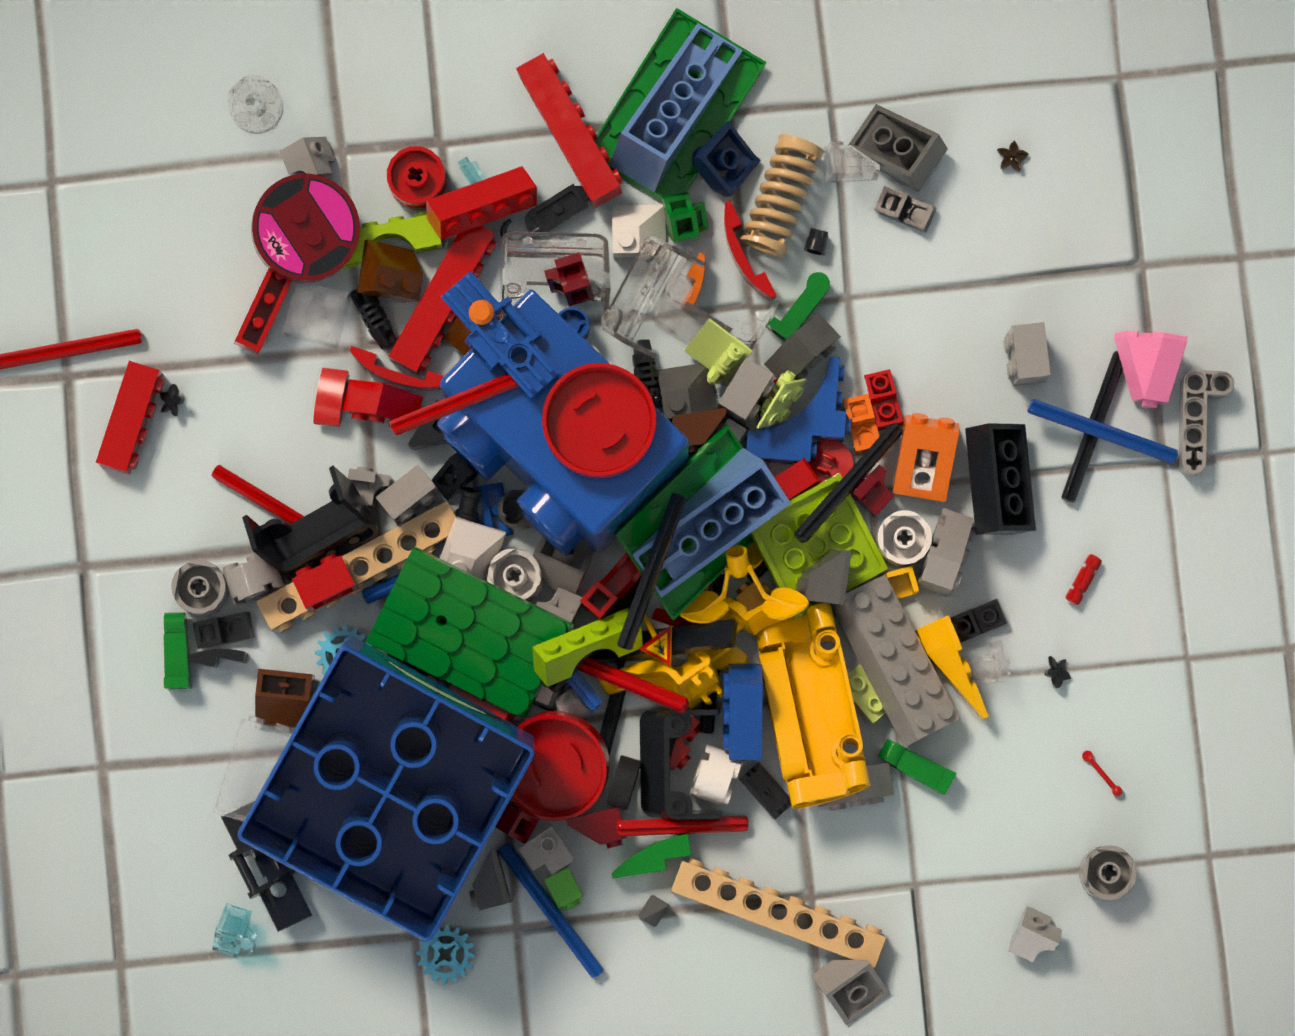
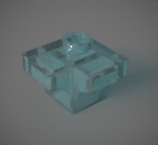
M226 903L215 929L212 950L235 958L239 957L240 952L252 956L258 935L249 927L252 912Z

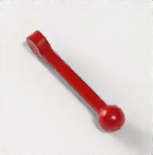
M1083 752L1082 759L1086 762L1089 761L1112 788L1113 795L1116 797L1121 796L1123 793L1122 788L1116 786L1096 763L1092 752Z

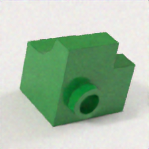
M688 192L662 197L668 236L673 242L700 237V232L709 229L705 204L703 202L692 204Z

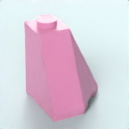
M1138 331L1115 333L1114 340L1132 401L1142 402L1141 406L1145 408H1158V404L1168 403L1187 344V336L1164 332L1141 333L1140 337Z

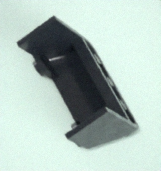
M334 465L329 467L334 483L329 489V496L332 501L290 525L283 520L271 519L259 526L248 515L242 517L252 551L270 566L276 568L289 581L297 577L296 572L307 566L316 568L322 565L320 560L332 554H335L337 557L343 556L373 540L379 533L376 521L355 485Z
M671 708L649 709L641 715V808L646 815L669 819H720L723 816V810L693 811L692 800L686 793L670 792L669 738L682 737L689 732L691 728V715H719L721 708H687L683 713Z

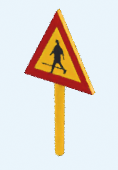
M645 613L643 621L653 638L640 647L639 650L671 666L672 626L670 625L657 635Z

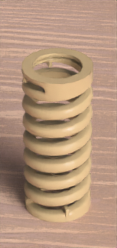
M780 134L778 137L779 140L774 148L777 155L770 158L769 164L772 168L765 171L764 176L767 181L761 183L759 188L763 195H758L755 198L754 202L758 208L750 211L752 221L745 224V231L749 235H743L740 238V242L754 250L781 258L785 256L787 251L786 240L779 238L778 241L771 239L757 230L768 231L790 239L793 235L791 230L772 224L763 217L774 218L789 225H796L798 220L790 214L775 210L768 204L780 205L794 212H801L803 207L795 201L777 195L772 190L782 191L800 199H806L808 194L805 190L786 184L777 177L788 178L805 186L812 184L810 177L791 171L782 164L793 165L804 171L815 173L817 166L811 163V161L821 159L824 150L814 143L788 134ZM785 150L796 151L806 155V160L794 157Z

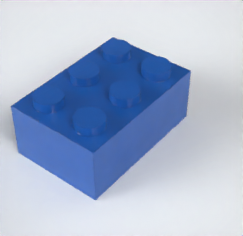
M729 664V673H723V750H729V760H762L763 680L761 664Z

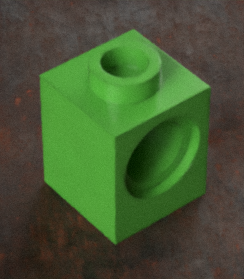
M569 867L544 879L559 909L565 907L566 911L581 904L579 898L583 897V894Z

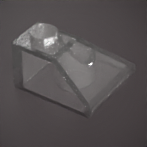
M842 141L829 142L828 146L823 147L824 183L873 181L878 179L880 165L853 146L844 145Z

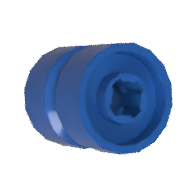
M575 307L565 308L559 312V315L585 340L588 338L590 327L585 312Z

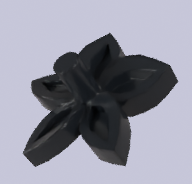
M172 384L168 392L160 393L161 400L165 402L161 413L171 411L173 416H178L177 404H183L185 398L179 395L177 385Z
M1049 656L1048 661L1051 668L1046 669L1044 675L1052 677V684L1055 688H1060L1064 680L1071 679L1069 672L1064 670L1066 659L1056 662L1052 656Z

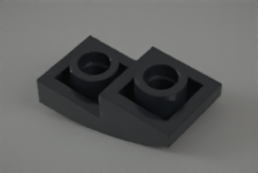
M998 598L950 618L960 643L1008 624Z

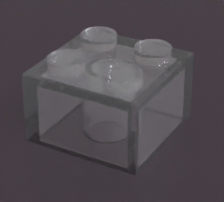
M296 282L283 329L284 334L287 337L338 349L351 300L349 293L310 283Z

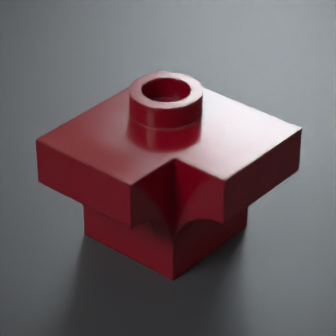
M580 252L554 260L556 267L544 271L551 293L563 294L569 307L595 299Z
M880 464L866 479L863 478L853 489L854 492L851 495L874 518L894 497L885 487L884 476L887 471Z

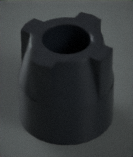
M811 228L804 250L815 255H825L828 232Z

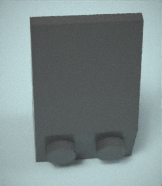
M877 104L847 146L849 150L896 181L918 192L948 150L938 133Z

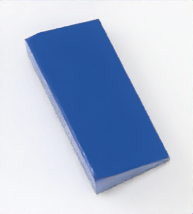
M502 482L475 487L483 491V497L479 499L477 508L479 524L506 532L505 536L513 535V530L505 526L498 515L497 505L501 496L504 495Z

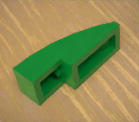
M688 834L665 839L637 852L612 872V879L666 870L664 859L690 856L691 850Z

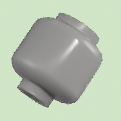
M571 687L561 693L555 700L557 709L554 711L575 714L584 720L594 712L587 708Z

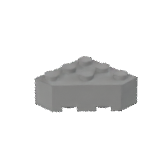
M946 508L941 510L932 536L931 546L925 556L917 579L918 587L943 596L954 592L959 587L963 572H960L959 569L960 566L965 565L970 549L966 548L968 541H972L975 533V526L972 525L974 518Z

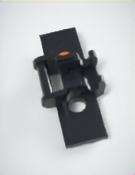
M253 801L221 816L237 849L228 856L231 861L234 860L249 890V898L253 899L257 896L261 898L277 932H280L311 917L312 913L293 877L298 872L239 840L238 831L255 802ZM248 855L253 857L265 884L258 886L244 857ZM276 883L284 885L286 888L285 895L282 897L273 896L270 890L272 885Z

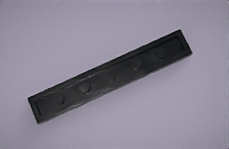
M727 619L711 623L672 627V655L735 647L738 623L734 619ZM666 628L654 629V630H655V632H656L657 635H658L659 633H661V632H662L663 630H665ZM649 630L642 631V643L644 645L653 638ZM598 649L589 656L604 664L654 658L639 649L621 657H618L613 650Z

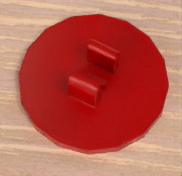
M834 440L816 442V459H810V466L819 478V481L811 487L838 473L843 478L854 466L853 456L845 445Z

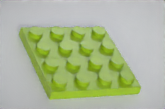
M840 473L790 499V505L750 533L777 588L796 590L797 580L801 578L802 572L830 550L852 551L846 591L888 569L851 494L845 498L807 542L801 543L795 538L794 532L842 479ZM808 601L809 606L804 611L793 616L794 619L806 614L809 607L823 603Z

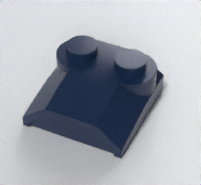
M727 121L704 146L698 147L692 155V163L697 172L713 191L724 197H731L761 161L734 129L730 121Z

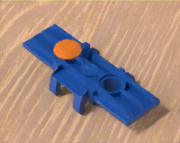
M471 271L441 296L443 301L472 332L466 338L465 343L470 348L474 347L485 359V365L491 372L500 364L530 399L560 374V371L534 343L541 337L542 333L539 330H534L511 304L512 299L509 296L499 303ZM503 311L526 336L523 341L518 342L496 316ZM517 350H523L527 352L528 356L525 362L518 364L512 361L511 355Z

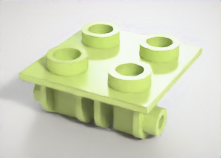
M710 318L684 350L709 369L707 381L711 385L720 384L722 380L727 383L745 358L752 352L750 348Z
M789 370L780 375L775 384L776 386L772 388L774 393H769V398L765 400L760 408L762 419L757 425L758 429L782 424L786 421L791 413L789 408L792 403L797 401L804 392L802 387L806 382L805 378L795 380L796 375Z
M859 664L848 673L853 702L856 705V709L859 708L866 716V720L873 724L886 712L862 665Z

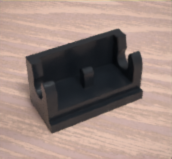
M760 762L739 779L773 820H776L791 806L788 794Z

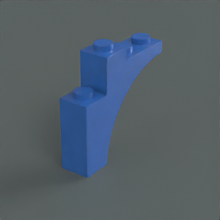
M829 357L827 372L819 391L799 414L775 427L764 430H748L746 450L768 463L795 464L805 458L810 465V459H816L817 443H812V439L844 442L845 435H850L851 419H846L847 411H836V408H841L843 392H838L837 389L838 381L844 380L845 368L844 365H839L840 358Z

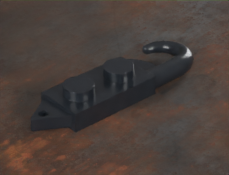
M573 183L528 211L525 216V225L528 232L518 238H511L507 233V228L512 220L507 219L500 229L501 238L510 247L519 248L525 246L588 208L589 198L582 186H575Z

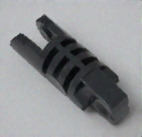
M357 289L352 290L349 295L359 314H362L361 318L365 326L369 328L368 332L376 340L381 349L392 347L397 340L393 333L391 322L389 319L387 320L388 316L383 307L380 306L378 297L358 293Z
M650 340L635 341L633 343L634 355H632L634 375L645 385L647 390L649 388L654 406L661 407L662 398L658 381V370L655 365L656 358L652 352Z

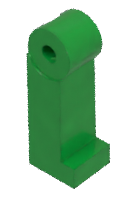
M822 272L812 273L807 280L806 289L780 321L774 316L768 323L767 328L783 341H786L796 330L802 327L829 290L830 281L827 275Z
M164 613V688L192 689L190 661H188L189 640L186 613Z
M889 739L886 740L877 756L886 763H889L891 767L941 795L946 794L957 774Z

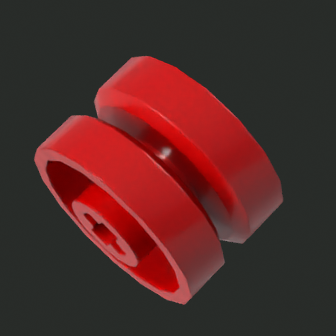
M409 146L398 151L390 160L387 168V183L394 199L403 207L411 210L427 209L426 200L444 194L447 187V175L440 158L432 150L422 146ZM415 176H421V180L418 182L416 179L413 178Z

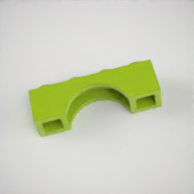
M427 211L417 212L414 214L415 217L404 219V216L392 217L388 219V223L379 225L377 221L362 224L357 247L350 260L342 269L361 265L365 240L379 242L388 238L401 239L410 244L417 254L443 249L442 241L427 220Z
M628 608L533 646L534 671L547 687L570 678L579 661L595 650L610 649L618 657L638 650L643 646L642 627L639 629L633 649L626 650L620 648L617 642L629 612Z

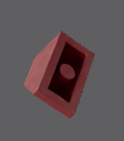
M619 807L566 820L569 827L600 845L606 844L607 849L623 845L622 840L627 838V836H618L616 832V823L622 820Z

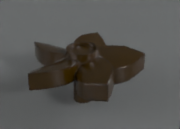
M1015 140L1010 144L1009 150L1006 148L997 149L999 155L1004 157L1000 169L1011 165L1014 170L1021 171V161L1029 153L1024 150L1018 151V145Z

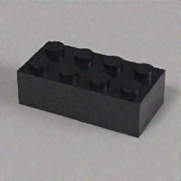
M988 423L965 428L976 535H1015L1036 531L1025 424Z

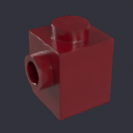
M508 804L495 828L526 844L538 820Z

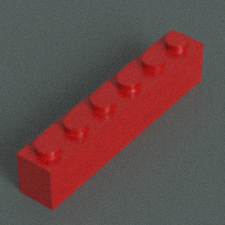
M542 53L517 67L516 70L522 83L593 207L597 208L622 194L620 185L624 182L616 169L611 171L607 162L611 160L604 147L598 148L594 140L598 139L592 126H585L581 119L585 117V114L578 102L573 104L569 96L572 95V92L565 80L560 82L556 74L560 71L554 60H547L545 54Z
M480 226L457 234L388 357L391 361L416 375L421 370L426 371L432 360V357L429 356L434 347L438 349L444 340L445 334L442 333L447 324L452 325L457 317L441 296L470 271L478 279L484 268V265L481 263L486 254L491 256L496 248L497 242L494 241L496 238L494 232Z

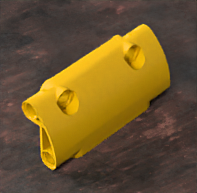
M823 603L811 606L807 609L806 615L796 619L790 617L767 626L755 635L759 651L758 660L762 668V680L782 775L787 783L792 808L801 809L828 803L869 788L871 785L863 753V742L831 604ZM829 641L835 647L831 650H825L820 644ZM853 744L856 746L857 751L853 754L846 753L843 750V746Z

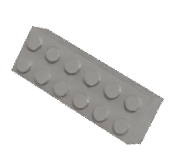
M886 575L846 593L844 605L831 604L903 747L960 719Z

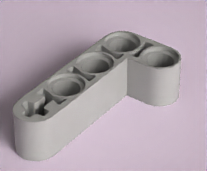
M1194 370L1187 373L1180 382L1178 466L1180 472L1185 476H1196L1206 466L1207 398H1223L1232 391L1235 384L1234 378L1228 372ZM1193 377L1200 382L1199 390L1189 388L1187 384L1188 378ZM1220 378L1226 382L1227 388L1225 391H1219L1215 388V379ZM1188 404L1198 406L1200 411L1198 417H1192L1188 414ZM1188 431H1195L1199 435L1198 443L1193 444L1187 440L1186 434ZM1199 449V451L1193 454V461L1198 463V466L1191 470V465H1187L1186 462L1192 457L1191 450Z

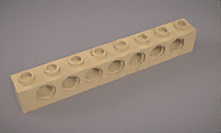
M448 501L343 555L342 557L346 560L359 587L358 590L350 594L354 595L365 589L364 584L371 580H374L376 583L389 576L388 571L395 567L398 570L403 568L411 550L406 551L402 548V541L406 537L415 538V547L429 554L437 551L435 546L443 542L446 543L456 517ZM431 524H436L440 527V533L435 538H429L425 533L426 528ZM384 549L392 551V559L388 563H381L378 560L379 552ZM359 562H366L369 567L368 572L363 576H358L354 572L355 565ZM293 582L256 601L269 628L273 632L278 630L279 633H282L294 626L293 621L301 617L304 621L317 614L316 610L309 612L305 609ZM289 599H293L297 603L296 610L291 614H287L283 610V604ZM335 600L327 604L326 607H332L342 600Z
M689 858L687 862H681L671 892L849 959L868 960L873 968L876 967L886 937L881 935V929L868 924L865 929L855 926L857 920L841 915L840 920L830 916L831 911L816 905L815 909L812 910L804 907L806 902L804 900L790 896L788 901L779 897L780 891L766 886L764 891L753 887L755 882L739 877L738 881L728 878L729 872L714 867L713 872L703 869L704 863ZM699 875H706L711 881L710 887L705 891H700L695 887V879ZM727 884L732 885L736 890L735 897L729 901L724 900L720 895L721 888ZM751 894H756L761 898V905L756 910H750L746 906V898ZM775 904H783L786 907L787 913L783 919L777 920L772 916L771 909ZM802 913H807L812 918V924L807 929H801L797 925V918ZM833 923L836 925L837 934L834 938L828 939L824 937L822 929L825 924ZM858 932L861 934L863 942L860 947L852 948L849 946L848 937L851 933Z

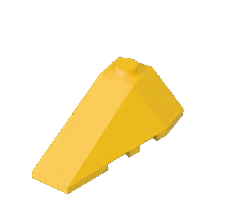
M949 615L917 629L915 633L934 667L981 720L988 718L989 716L975 682L972 683L970 679L972 674L969 664L964 657L961 658L960 652L963 648Z

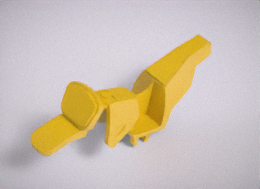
M729 597L723 600L728 604L729 610L726 615L719 619V621L734 619L738 623L737 633L743 630L754 636L767 626L783 621L767 617L762 611V605L748 611L743 604ZM735 645L732 648L689 653L687 661L678 667L669 666L656 658L626 665L619 670L687 697L689 708L692 709L702 701L707 705H711L712 701L708 696L713 692H717L719 697L723 696V690L720 687L721 680L717 670L729 669V664H747L748 657ZM599 679L603 690L608 694L625 691L623 688Z

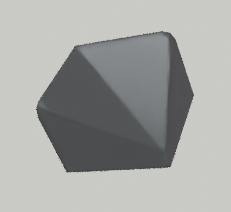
M651 895L638 916L641 920L656 927L670 905L655 895Z

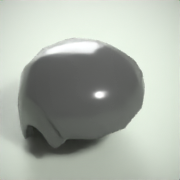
M510 490L501 496L497 505L499 519L510 529L524 530L532 526L521 514L522 508L517 503V499L525 490Z

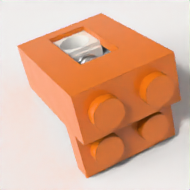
M921 413L906 414L904 416L902 439L893 481L894 494L946 502L959 436V423H955L950 418L930 419L927 415ZM917 449L922 450L920 462H915ZM932 451L937 452L935 465L931 462V459H933L932 454H934ZM926 472L929 474V477L921 480L916 477V474Z

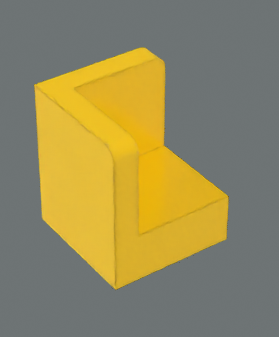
M912 566L885 574L898 599L919 593Z

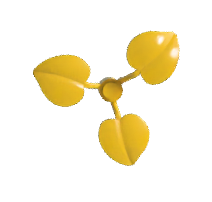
M752 543L747 549L742 545H734L726 550L725 555L728 567L724 569L725 577L721 595L718 596L717 593L712 591H703L680 616L694 623H711L721 619L729 610L728 604L723 600L727 595L730 575L735 578H742L748 573L762 598L766 600L762 604V611L771 619L783 620L793 617L804 611L809 606V602L804 595L790 588H776L770 595L766 594L753 570L762 563L763 558L756 545Z

